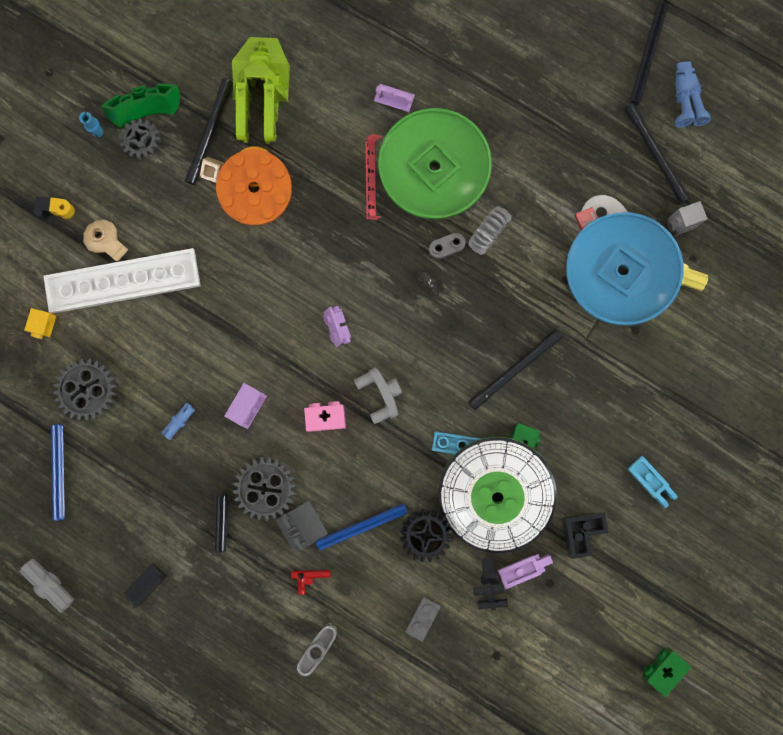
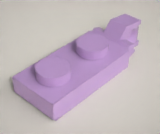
M536 554L497 571L505 589H508L541 575L545 571L544 567L552 564L553 561L549 554L543 557H539V554Z

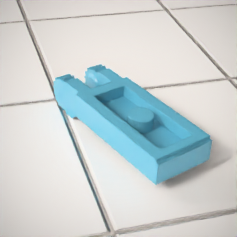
M640 456L627 468L647 492L665 509L669 504L660 495L661 492L665 491L673 500L678 498L665 479L643 456Z

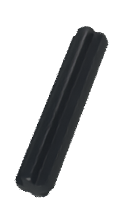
M218 494L216 497L215 552L219 553L226 551L228 496L226 494Z

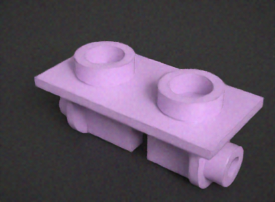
M380 84L376 88L374 101L409 112L415 95Z
M339 306L329 307L324 311V322L329 327L331 341L335 344V347L340 346L342 343H350L351 335L347 325L340 327L341 323L346 322L342 309H339Z

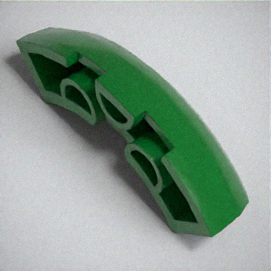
M157 84V87L147 88L146 85L132 88L131 93L122 97L120 94L114 96L102 104L101 108L111 122L123 129L126 123L132 122L131 120L135 121L148 115H174L180 103L179 88L173 84Z

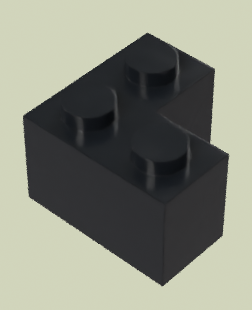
M595 512L562 517L568 557L575 559L592 556L589 536L608 533L605 513Z

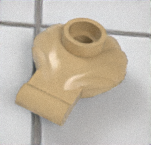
M95 220L86 227L83 233V242L89 251L107 253L117 262L128 251L118 241L117 229L114 224L107 220Z

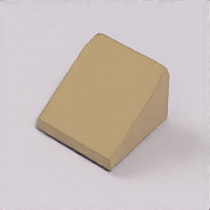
M210 157L204 158L199 177L216 183L224 162Z

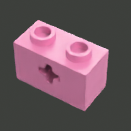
M339 401L328 402V406H320V403L309 404V408H304L307 432L346 429L344 405H340ZM324 411H326V413L330 415V417L327 418L326 422H324V419L320 418V415H323Z

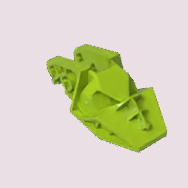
M250 37L232 60L233 100H236L237 140H243L244 143L249 141L248 120H250L249 113L252 96L248 83L253 87L256 85V79L265 80L263 85L264 139L266 144H270V142H275L277 139L275 124L278 121L279 102H288L290 65L278 38Z

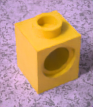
M31 308L25 331L31 332L30 336L42 339L43 336L50 337L56 316Z

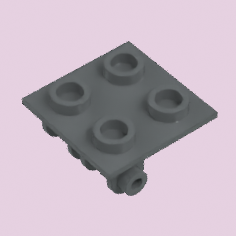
M310 501L276 519L294 554L328 535Z

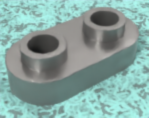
M453 233L434 240L430 244L429 254L436 260L457 254L464 249L466 244L465 238L459 233ZM457 239L460 243L455 245L453 240ZM440 246L442 251H436L435 247Z

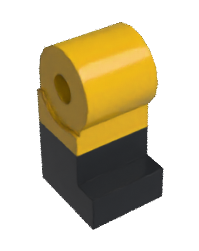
M36 196L34 215L39 219L47 220L48 215L70 219L75 213L73 205L65 199Z

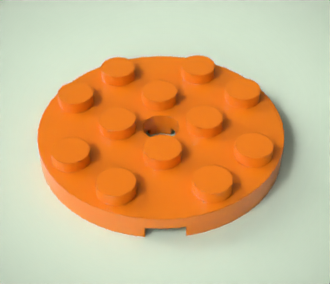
M250 149L236 153L223 164L217 177L216 192L220 205L234 220L245 225H264L276 220L286 210L292 195V184L289 172L276 156L263 150ZM252 183L259 184V190L255 193L249 190V186Z

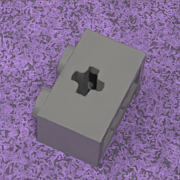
M701 201L678 209L667 219L668 229L674 236L693 230L708 219Z

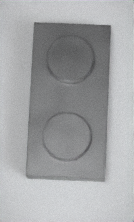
M423 596L405 633L423 642L441 605Z

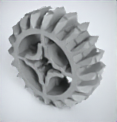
M497 206L484 219L469 240V246L474 252L480 255L485 254L511 220V215L508 211Z

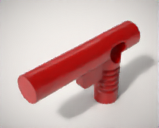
M331 570L291 571V579H297L298 581L297 595H305V585L312 584L313 578H331ZM298 573H304V577L301 579Z

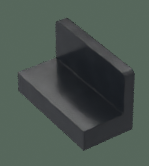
M154 563L124 593L134 602L132 604L134 609L140 606L167 577Z

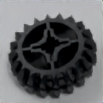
M421 509L420 516L414 511L415 518L412 519L411 516H407L410 523H402L404 527H407L406 530H400V533L406 534V536L400 537V541H407V543L402 545L403 549L410 547L407 555L414 552V560L417 559L418 555L421 556V562H424L425 556H428V561L432 562V555L435 556L436 560H439L437 553L440 552L442 555H445L446 553L442 548L450 549L446 541L452 542V538L447 537V534H452V530L445 529L450 526V523L443 524L442 522L446 517L442 516L438 519V511L435 512L434 516L431 515L432 509H428V515H425L424 509ZM426 519L421 530H411L416 522ZM432 520L439 524L442 535L431 531ZM428 525L429 534L435 537H428L424 545L425 541L419 534L425 533ZM410 536L421 540V550L413 546ZM431 541H441L435 549L427 551Z

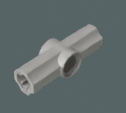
M31 559L19 571L34 586V592L39 597L47 599L60 613L66 610L75 600L60 585L61 582L58 577L47 572L35 559Z

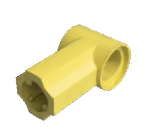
M683 263L684 274L681 286L684 285L703 291L708 282V275L689 269V266Z

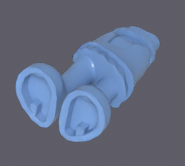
M691 62L677 63L675 97L677 98V104L681 103L682 113L676 118L675 126L682 128L692 123L695 126L705 125L711 121V116L704 109L700 98L702 85L698 81L695 69L692 68ZM690 98L693 101L694 112L691 107Z

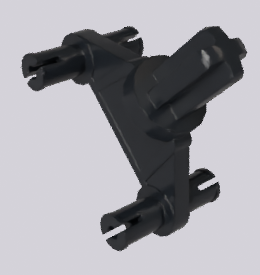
M488 557L482 559L483 575L480 577V581L486 587H473L474 596L487 594L489 600L478 601V609L491 608V611L496 608L508 607L507 598L495 600L494 594L505 593L504 584L493 585L498 583V576L494 572L493 559Z

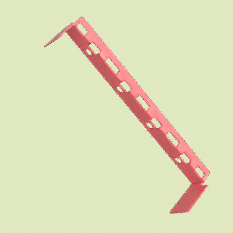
M375 134L367 137L368 141L365 143L367 219L372 220L381 218V216H376L375 142L383 136Z

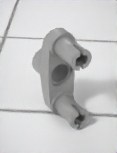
M374 367L368 370V373L354 379L358 389L372 383L377 384L386 403L384 408L370 414L374 424L389 417L392 419L398 416L394 397L403 392L396 378L386 382L379 370Z
M327 623L320 630L297 665V671L300 675H310L323 660L337 635V628L332 623ZM318 647L322 654L315 656L312 654L311 649Z

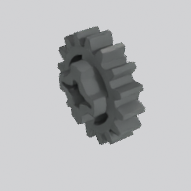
M139 118L138 123L131 120L132 125L126 123L127 129H121L123 136H119L122 142L120 146L132 159L137 156L139 161H141L142 157L145 156L148 160L150 153L154 156L156 155L154 149H160L157 143L162 142L159 138L161 134L156 130L157 128L154 124L151 125L149 120H146L145 123L141 118Z

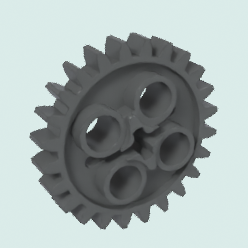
M81 359L80 364L74 360L73 367L67 364V371L60 370L63 376H56V379L60 382L59 384H53V386L58 388L53 394L59 395L54 401L61 402L58 408L65 409L63 414H70L72 419L77 417L79 421H82L84 418L86 421H90L91 416L93 419H98V413L105 415L104 409L111 410L108 404L115 403L111 398L118 395L113 392V389L118 388V386L112 385L116 378L110 377L113 372L110 370L106 371L108 366H101L99 361L94 363L92 359H89L87 362L85 359ZM90 372L91 378L89 381H86L85 375ZM74 383L75 390L71 393L69 387ZM101 387L102 394L97 397L96 390ZM82 399L86 400V405L84 408H81L80 402Z
M261 457L260 463L256 459H253V465L246 463L247 470L240 468L242 476H235L239 479V482L233 483L234 486L238 487V490H234L233 493L239 495L234 500L241 501L238 508L245 507L244 514L250 511V518L257 515L260 521L265 516L266 521H268L270 515L274 519L277 518L276 512L283 515L284 511L282 508L290 509L287 503L294 502L290 496L296 495V492L291 490L297 485L291 484L295 477L288 476L291 470H284L286 464L278 466L279 460H276L273 464L272 458L269 457L267 462H265L264 457ZM255 472H259L262 476L259 483L253 481L252 476ZM275 475L281 479L279 486H274L271 482L272 477ZM266 484L267 488L281 489L282 492L267 491L263 494V490L248 488V485L264 486ZM252 491L258 494L256 502H252L249 499ZM272 494L277 497L276 505H270L268 502V498Z

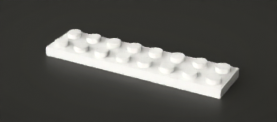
M193 248L44 276L48 310L51 314L201 286L195 250Z

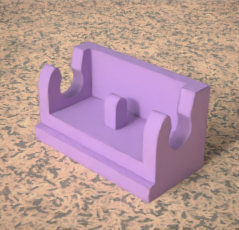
M243 383L225 417L248 429L267 395Z

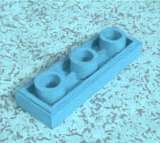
M434 432L432 451L456 454L460 450L458 446L460 442H464L466 446L480 438Z

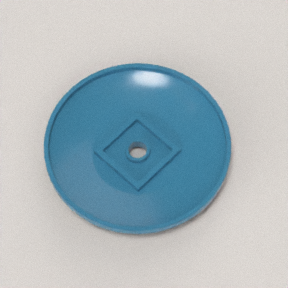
M630 212L608 214L588 224L575 238L569 250L566 263L568 285L578 304L590 315L603 322L623 326L647 322L665 311L676 298L684 274L682 254L671 233L657 221L647 216ZM618 267H626L628 269V274L620 275L618 273Z

